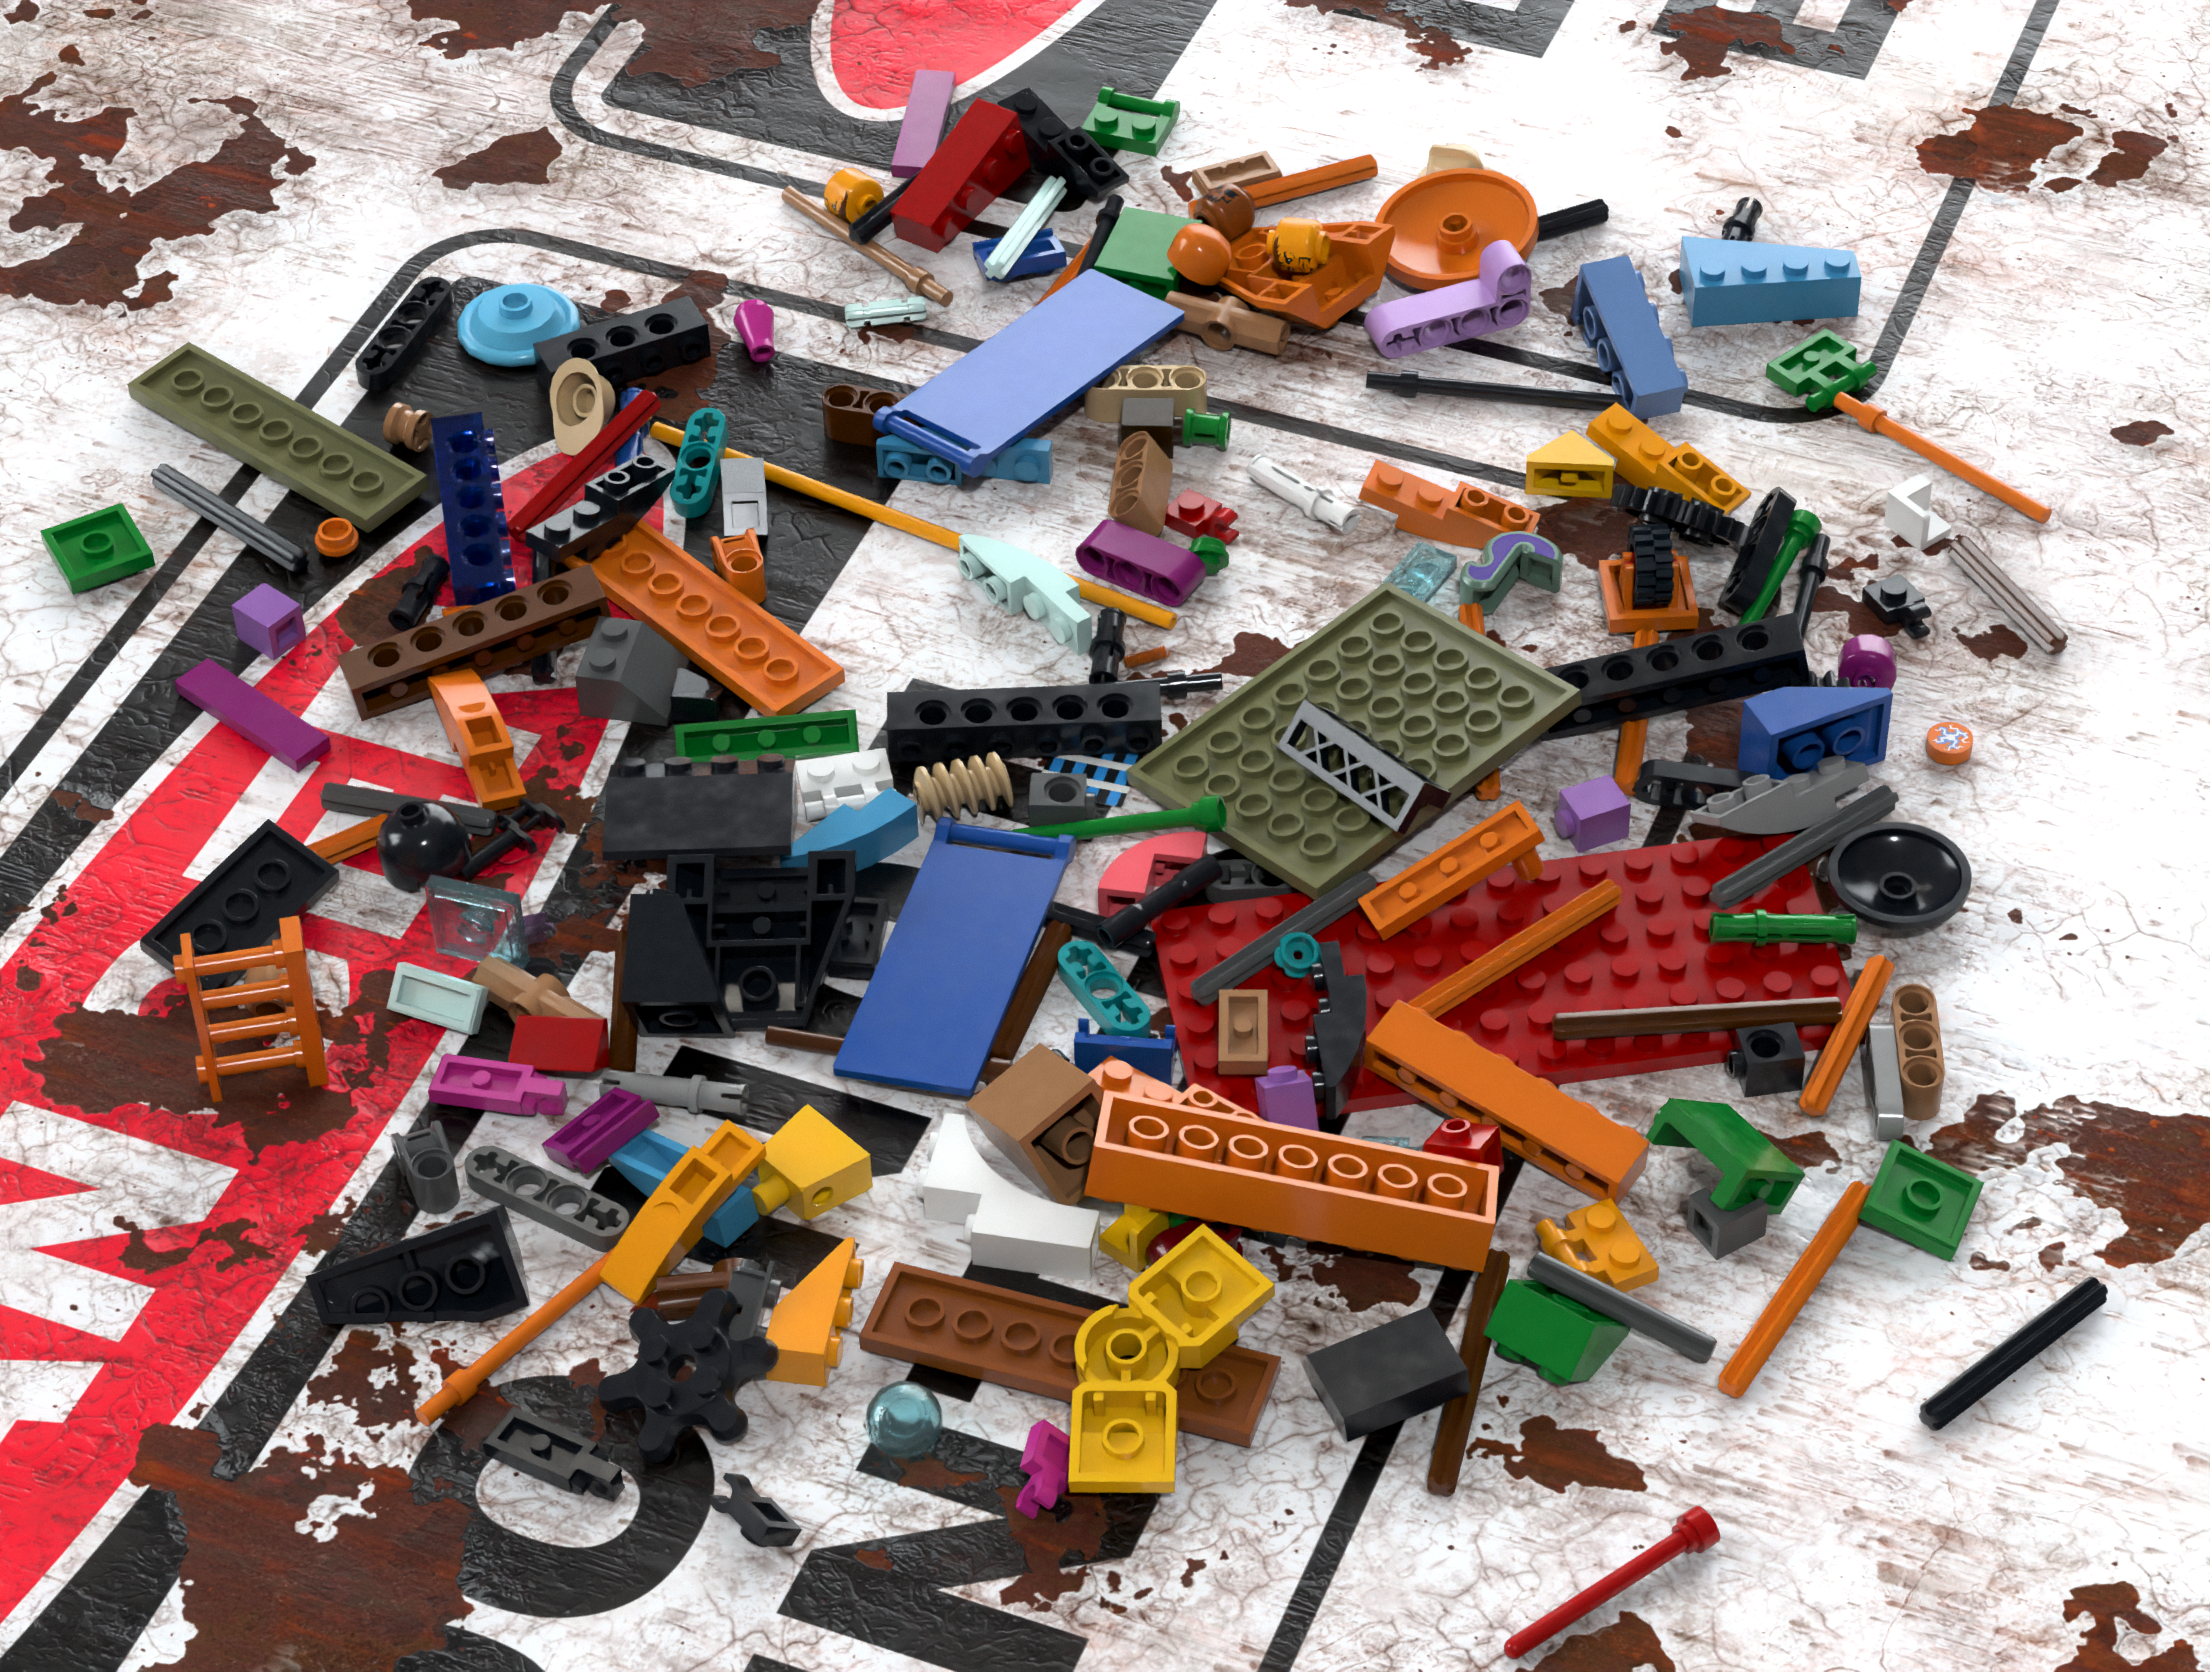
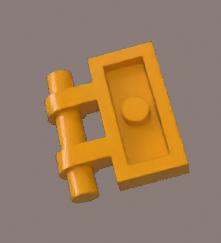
M1611 1198L1566 1214V1228L1568 1231L1558 1229L1550 1218L1544 1219L1536 1225L1535 1230L1541 1238L1540 1246L1545 1254L1623 1293L1658 1280V1264ZM1583 1252L1589 1263L1585 1260H1580L1576 1254Z

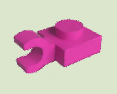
M1045 1419L1031 1427L1019 1467L1030 1474L1031 1478L1018 1496L1016 1509L1031 1519L1036 1518L1040 1504L1048 1510L1051 1509L1055 1504L1057 1495L1069 1489L1070 1436Z

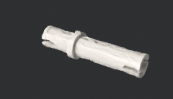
M1257 454L1250 460L1246 469L1248 473L1246 475L1247 478L1301 507L1309 518L1314 521L1322 520L1343 534L1351 533L1358 525L1360 515L1358 514L1360 511L1338 500L1330 489L1325 486L1317 487L1314 484L1312 485L1300 476L1272 462V460L1262 454Z

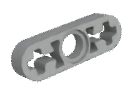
M1868 1023L1866 1029V1061L1875 1139L1902 1140L1904 1111L1894 1024Z

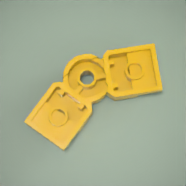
M1204 1223L1129 1284V1308L1119 1309L1118 1304L1101 1308L1085 1320L1076 1335L1074 1350L1077 1377L1080 1385L1072 1391L1068 1476L1070 1493H1175L1179 1410L1177 1391L1174 1387L1179 1378L1180 1368H1203L1239 1338L1238 1326L1275 1296V1284ZM1126 1355L1135 1356L1128 1360L1120 1359V1357Z

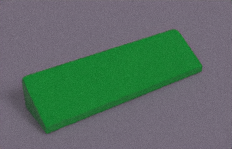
M856 709L674 725L677 757H689L692 759V762H711V758L720 755H733L738 757V761L757 760V757L760 755L775 753L784 755L785 759L803 760L860 752Z

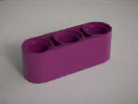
M1109 519L1103 520L1076 548L1075 552L1077 562L1087 573L1170 607L1180 606L1204 580L1207 573L1203 561L1193 552Z

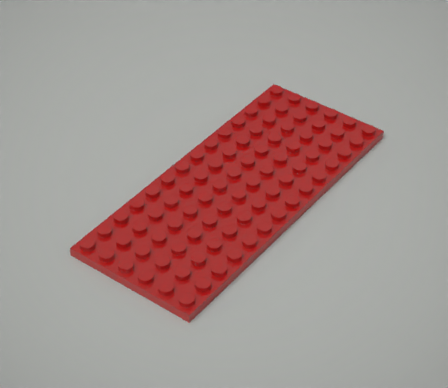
M1794 831L1779 834L1752 833L1542 861L1544 864L1542 874L1531 881L1520 879L1513 865H1506L1385 941L1382 940L1360 905L1312 936L1318 945L1322 942H1339L1345 976L1365 975L1367 1038L1398 999L1404 1003L1409 1002L1605 879H1611L1622 890V901L1620 904L1434 1019L1453 1031L1458 1030L1466 1033L1476 1044L1494 1054H1502L1508 1057L1520 1069L1536 1078L1547 1079L1554 1085L1727 1062L1728 1050H1734L1736 1030L1557 1041L1552 1033V1017L1556 1013L1819 997L1840 998L1843 1012L1852 993L1835 943L1776 942L1766 943L1765 947H1753L1752 943L1710 942L1709 918L1711 912L1742 914L1752 913L1754 909H1765L1766 913L1824 915L1806 863L1729 909H1719L1718 905L1715 902H1711L1709 894L1713 891V884L1795 837ZM1386 881L1377 882L1376 887L1382 885ZM1303 892L1169 909L1149 922V929L1157 934L1155 955L1171 1024L1176 1025L1177 1050L1186 1089L1196 1083L1239 1107L1253 1112L1258 1117H1260L1255 1078L1268 1076V1074L1218 1073L1219 998L1207 1006H1202L1191 996L1190 984L1220 962L1315 901ZM1299 952L1293 954L1295 959L1299 960L1302 958V954ZM1274 961L1231 990H1268V1070L1278 1066H1296L1297 1071L1303 1070L1311 1078V1072L1317 1071L1316 1064L1307 1065L1304 1037L1305 1035H1313V1015L1318 1014L1317 999L1323 998L1322 991H1313L1310 973H1307L1303 978H1292L1287 976L1284 972L1285 970L1278 967ZM1836 1024L1795 1027L1803 1051L1824 1049ZM1866 1031L1860 1041V1044H1865ZM1363 1059L1357 1084L1340 1114L1427 1102L1364 1067ZM1315 1101L1317 1117H1324L1323 1101Z

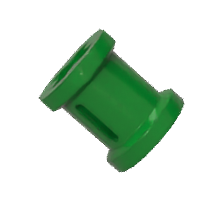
M1187 408L1183 427V445L1191 447L1193 443L1218 445L1220 450H1227L1231 433V413L1224 411L1222 415L1196 413L1194 408Z

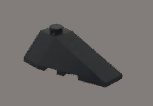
M504 1204L305 1276L322 1324L434 1323L435 1321L483 1322L531 1304L521 1250Z

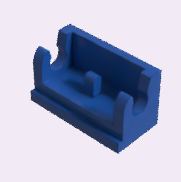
M1078 1019L1079 1032H1075L1074 1060L1077 1068L1088 1074L1111 1055L1160 1082L1172 1086L1177 1054L1176 1025H1165V1039L1090 1034L1089 1019Z

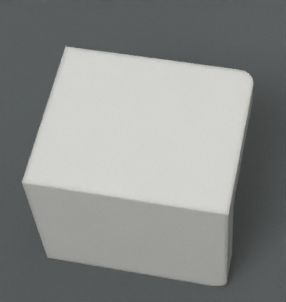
M1921 474L1888 491L1884 525L1918 551H1922L1944 539L1951 532V525L1929 509L1932 482Z

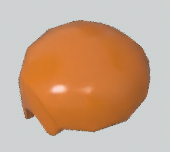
M1201 223L1186 224L1181 228L1167 251L1168 259L1174 268L1187 279L1200 285L1214 286L1219 283L1232 261L1230 243L1219 230Z

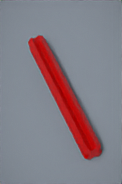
M648 390L641 391L507 522L506 528L512 538L525 542L528 529L550 518L660 410L661 403L658 400V396Z

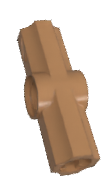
M1170 290L1164 302L1184 311V321L1173 329L1200 335L1204 342L1215 350L1226 351L1234 345L1280 357L1286 350L1290 336V322L1252 312L1242 300L1236 297L1225 296L1217 302Z
M488 955L478 964L477 971L471 979L472 983L489 988L487 999L508 1011L515 1025L519 1015L604 1018L573 1000L566 987L554 976L543 973L536 978L500 956L494 958Z

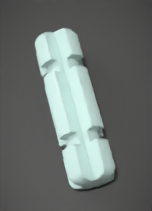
M922 296L907 297V302H901V298L870 301L868 306L863 307L862 302L845 306L846 324L851 329L865 327L864 323L869 322L870 326L904 323L906 318H909L910 322L924 321L927 316L926 303Z

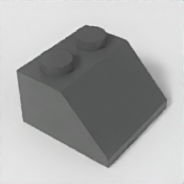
M599 616L575 675L580 716L668 726L672 715L670 696L677 669L689 670L690 659L643 621Z

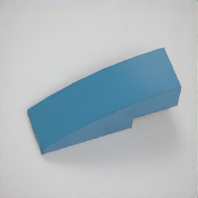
M891 787L887 788L858 812L844 803L793 843L791 855H780L781 868L808 867V851L856 850V872L872 866L896 853L919 837L917 804Z
M644 1128L611 1154L608 1159L627 1180L650 1198L659 1184L690 1148ZM740 1184L702 1226L703 1236L727 1248L759 1219L751 1189Z

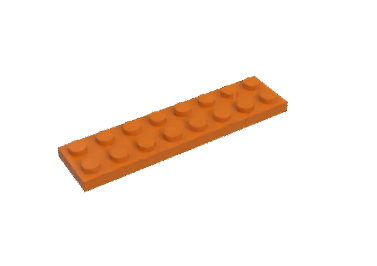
M642 519L618 541L589 561H585L575 555L561 561L571 570L590 563L606 597L638 621L646 623L691 661L765 717L794 715L845 682L843 667Z

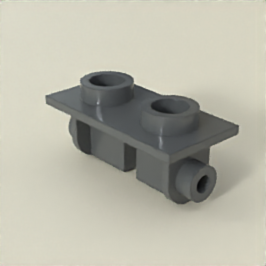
M748 1259L740 1260L739 1266L733 1268L728 1291L733 1293L737 1299L738 1307L742 1308L741 1314H735L729 1325V1335L734 1341L745 1340L753 1336L766 1337L768 1327L761 1326L766 1308L773 1310L777 1305L782 1286V1280L775 1279V1261H769L767 1272L759 1271L760 1264Z

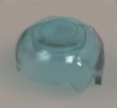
M897 1381L880 1388L869 1402L866 1410L865 1426L869 1441L886 1455L908 1459L926 1452L934 1444V1441L942 1435L943 1414L939 1401L930 1389L917 1382Z

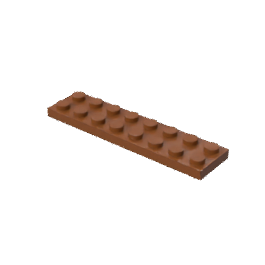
M894 1261L859 1335L860 1349L1072 1402V1391L1080 1385L1077 1377L1074 1350L1076 1335L1085 1320L1096 1311ZM1230 1344L1203 1368H1180L1179 1378L1174 1387L1178 1398V1429L1251 1447L1280 1374L1281 1357ZM1126 1355L1120 1357V1359L1128 1360L1135 1356Z

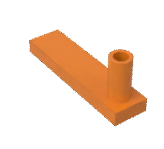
M1518 799L1362 896L1357 901L1382 940L1385 941L1510 862L1520 879L1531 881L1538 878L1544 870V864L1535 847L1544 842L1545 838Z

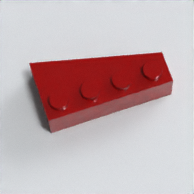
M976 98L890 210L897 238L938 254L1031 166L1017 112Z

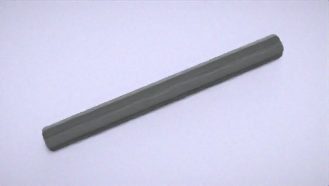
M1882 785L1713 884V891L1709 894L1711 902H1715L1719 909L1726 910L1835 846L1851 832L1870 825L1895 810V803L1899 801L1897 792H1892L1889 786Z

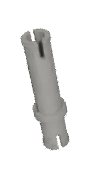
M604 1068L601 1079L607 1080V1083L620 1085L600 1083L599 1086L600 1097H603L614 1087L641 1096L643 1102L649 1099L654 1104L687 1107L689 1112L701 1114L704 1110L744 1115L748 1104L742 1103V1100L729 1098L749 1100L747 1084L739 1085L707 1081L706 1076L693 1075L691 1079Z

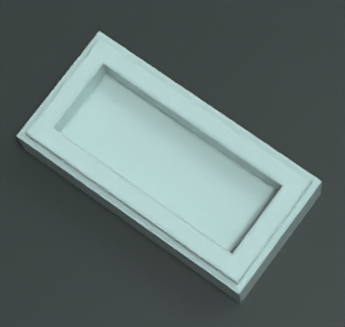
M399 962L396 966L386 1009L470 1035L478 1034L489 988L407 962Z

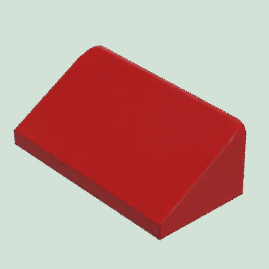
M519 1015L516 1020L508 1062L535 1066V1070L595 1072L608 1067L610 1062L607 1018Z

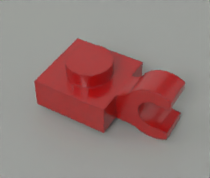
M1189 488L1167 505L1164 525L1186 536L1196 539L1205 533L1223 541L1225 545H1229L1239 536V531L1229 527L1238 519V514L1235 511L1226 507L1222 508V503Z

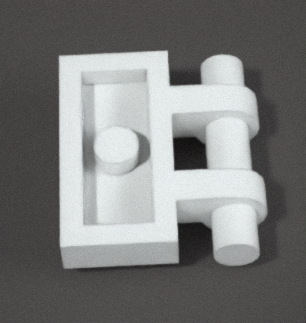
M886 748L796 761V775L803 806H805L807 821L826 818L844 803L858 812L887 788L891 787L894 789Z

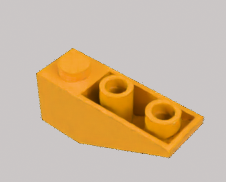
M847 1237L774 1307L766 1338L771 1339L778 1346L779 1359L776 1365L766 1372V1380L826 1387L831 1368H839L843 1355L841 1331L842 1328H850L853 1319L854 1299L851 1298L852 1290L861 1288L864 1276V1260L857 1259L854 1237Z

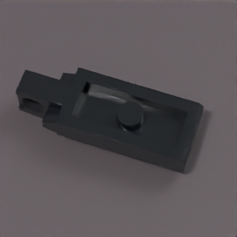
M515 1407L509 1410L483 1442L486 1456L566 1491H573L575 1494L583 1495L588 1490L593 1496L614 1502L625 1488L621 1475L622 1468L609 1463L608 1456L599 1451L597 1442Z

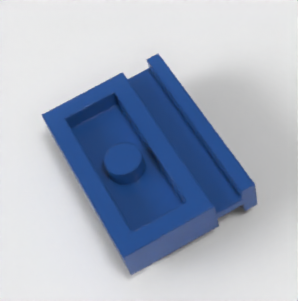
M1052 228L1037 232L1003 279H998L995 276L991 279L987 277L985 272L988 269L984 265L1003 237L972 243L974 259L978 261V266L987 281L1007 282L1013 280L1018 275L1029 273L1044 275L1052 273L1056 268L1067 266L1066 251L1057 236H1053Z

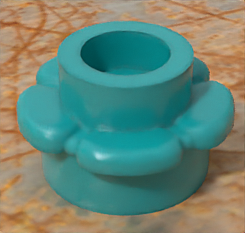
M1289 933L1281 938L1280 946L1274 951L1275 962L1278 967L1285 970L1284 972L1287 976L1303 978L1307 973L1311 974V963H1319V945L1307 933ZM1299 952L1302 954V958L1299 960L1295 959L1293 954Z

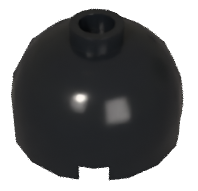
M427 800L407 802L394 810L381 824L376 842L379 861L386 880L395 887L407 890H419L418 882H426L433 879L435 886L447 882L463 870L472 855L469 849L472 844L459 815L443 803Z

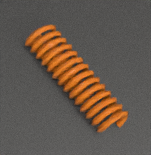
M1163 645L1159 648L1148 649L1133 655L1130 654L1127 657L1124 656V663L1127 668H1133V666L1136 667L1139 664L1142 665L1151 661L1154 662V660L1157 661V659L1168 658L1170 651H1168L1167 655L1166 648Z

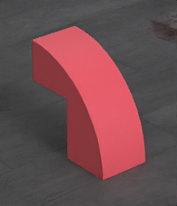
M1177 832L1160 835L1138 843L1119 855L1110 864L1100 880L1098 886L1099 915L1109 918L1127 905L1138 902L1153 892L1155 886L1161 887L1170 881L1176 873L1207 854V833Z

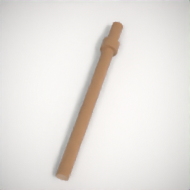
M788 186L783 190L782 200L903 279L906 287L919 296L927 295L943 307L948 306L952 302L953 293L937 283L934 276L922 267L911 266L872 239L863 245H859L856 241L852 242L848 237L850 234L848 223L792 186Z

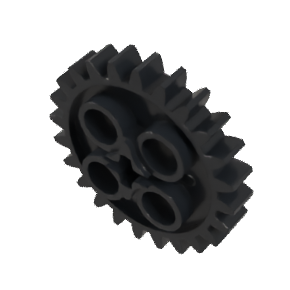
M1617 484L1609 503L1618 512L1638 519L1637 524L1639 525L1666 523L1668 524V529H1670V534L1671 531L1679 534L1678 540L1707 548H1713V545L1716 544L1724 548L1746 550L1753 530L1745 525V523L1725 516V511L1721 508L1693 497L1689 502L1683 499V494L1654 486H1648V489L1645 490L1638 486L1632 487L1627 484Z

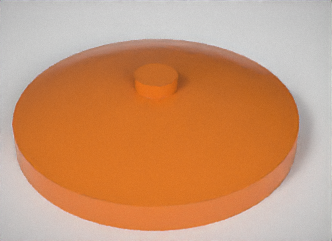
M1478 168L1448 169L1420 177L1396 191L1383 204L1375 219L1376 223L1394 225L1396 231L1385 270L1400 282L1427 291L1479 278L1481 254L1488 245L1498 240L1509 241L1525 261L1534 249L1539 235L1537 208L1529 191L1509 176Z

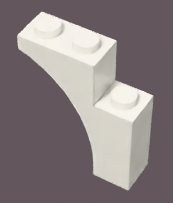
M945 1113L940 1131H932L928 1144L929 1167L928 1169H920L917 1180L916 1193L917 1197L924 1198L925 1219L965 1224L964 1242L972 1245L973 1265L1091 1281L1099 1252L1100 1211L1051 1202L1012 1185L998 1175L979 1155L970 1139L964 1115Z

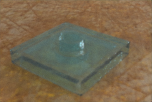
M436 875L429 877L425 884V891L437 953L481 962L488 955L494 958L500 956L518 968L525 969L529 962V953L519 893Z

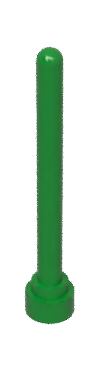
M1803 509L1793 511L1784 534L1785 542L1773 561L1764 587L1756 601L1743 614L1738 625L1762 619L1799 551L1810 547L1813 538L1821 532L1822 524L1815 514Z
M1219 794L1203 796L1199 802H1193L1190 808L1019 828L1011 831L1056 838L1060 834L1075 835L1076 840L1194 826L1195 830H1203L1204 833L1209 834L1226 831L1227 812L1224 799Z

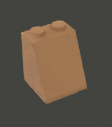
M1039 1043L965 1105L988 1140L1052 1202L1073 1206L1085 1196L1084 1193L1104 1093L1094 1078Z

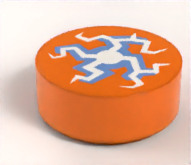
M1941 722L1929 729L1926 740V752L1934 761L1944 765H1957L1965 762L1971 756L1973 735L1965 726L1955 722Z

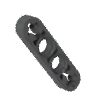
M482 1146L470 1152L465 1159L467 1183L474 1192L500 1205L504 1204L505 1207L597 1251L609 1252L618 1244L631 1224L630 1215L622 1205L502 1148ZM525 1183H534L541 1187L536 1193L531 1195H520L515 1192L520 1185ZM565 1202H574L581 1206L578 1211L572 1214L563 1215L555 1211L560 1204Z

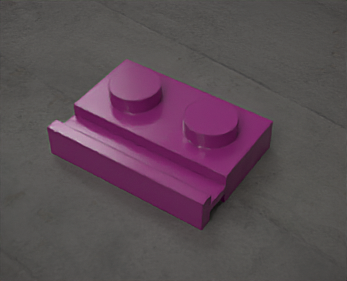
M614 1087L541 1145L550 1160L574 1170L579 1167L582 1173L587 1174L659 1118L660 1114L652 1100L648 1099L643 1102L641 1096Z

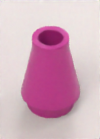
M751 299L744 301L736 309L733 319L734 326L747 346L751 359L756 362L768 361L775 354L774 312L762 300Z

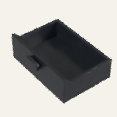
M1429 1306L1306 1355L1311 1386L1313 1389H1317L1347 1442L1470 1393L1468 1370Z

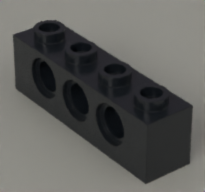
M689 295L533 344L537 377L549 396L552 378L558 367L565 361L577 357L588 360L596 367L598 374L603 376L612 387L711 356L708 323Z

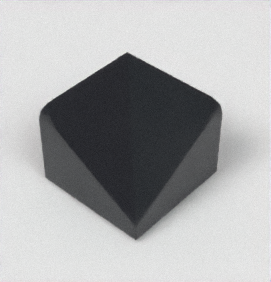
M678 668L670 696L673 721L700 723L718 721L725 696V688L687 669Z

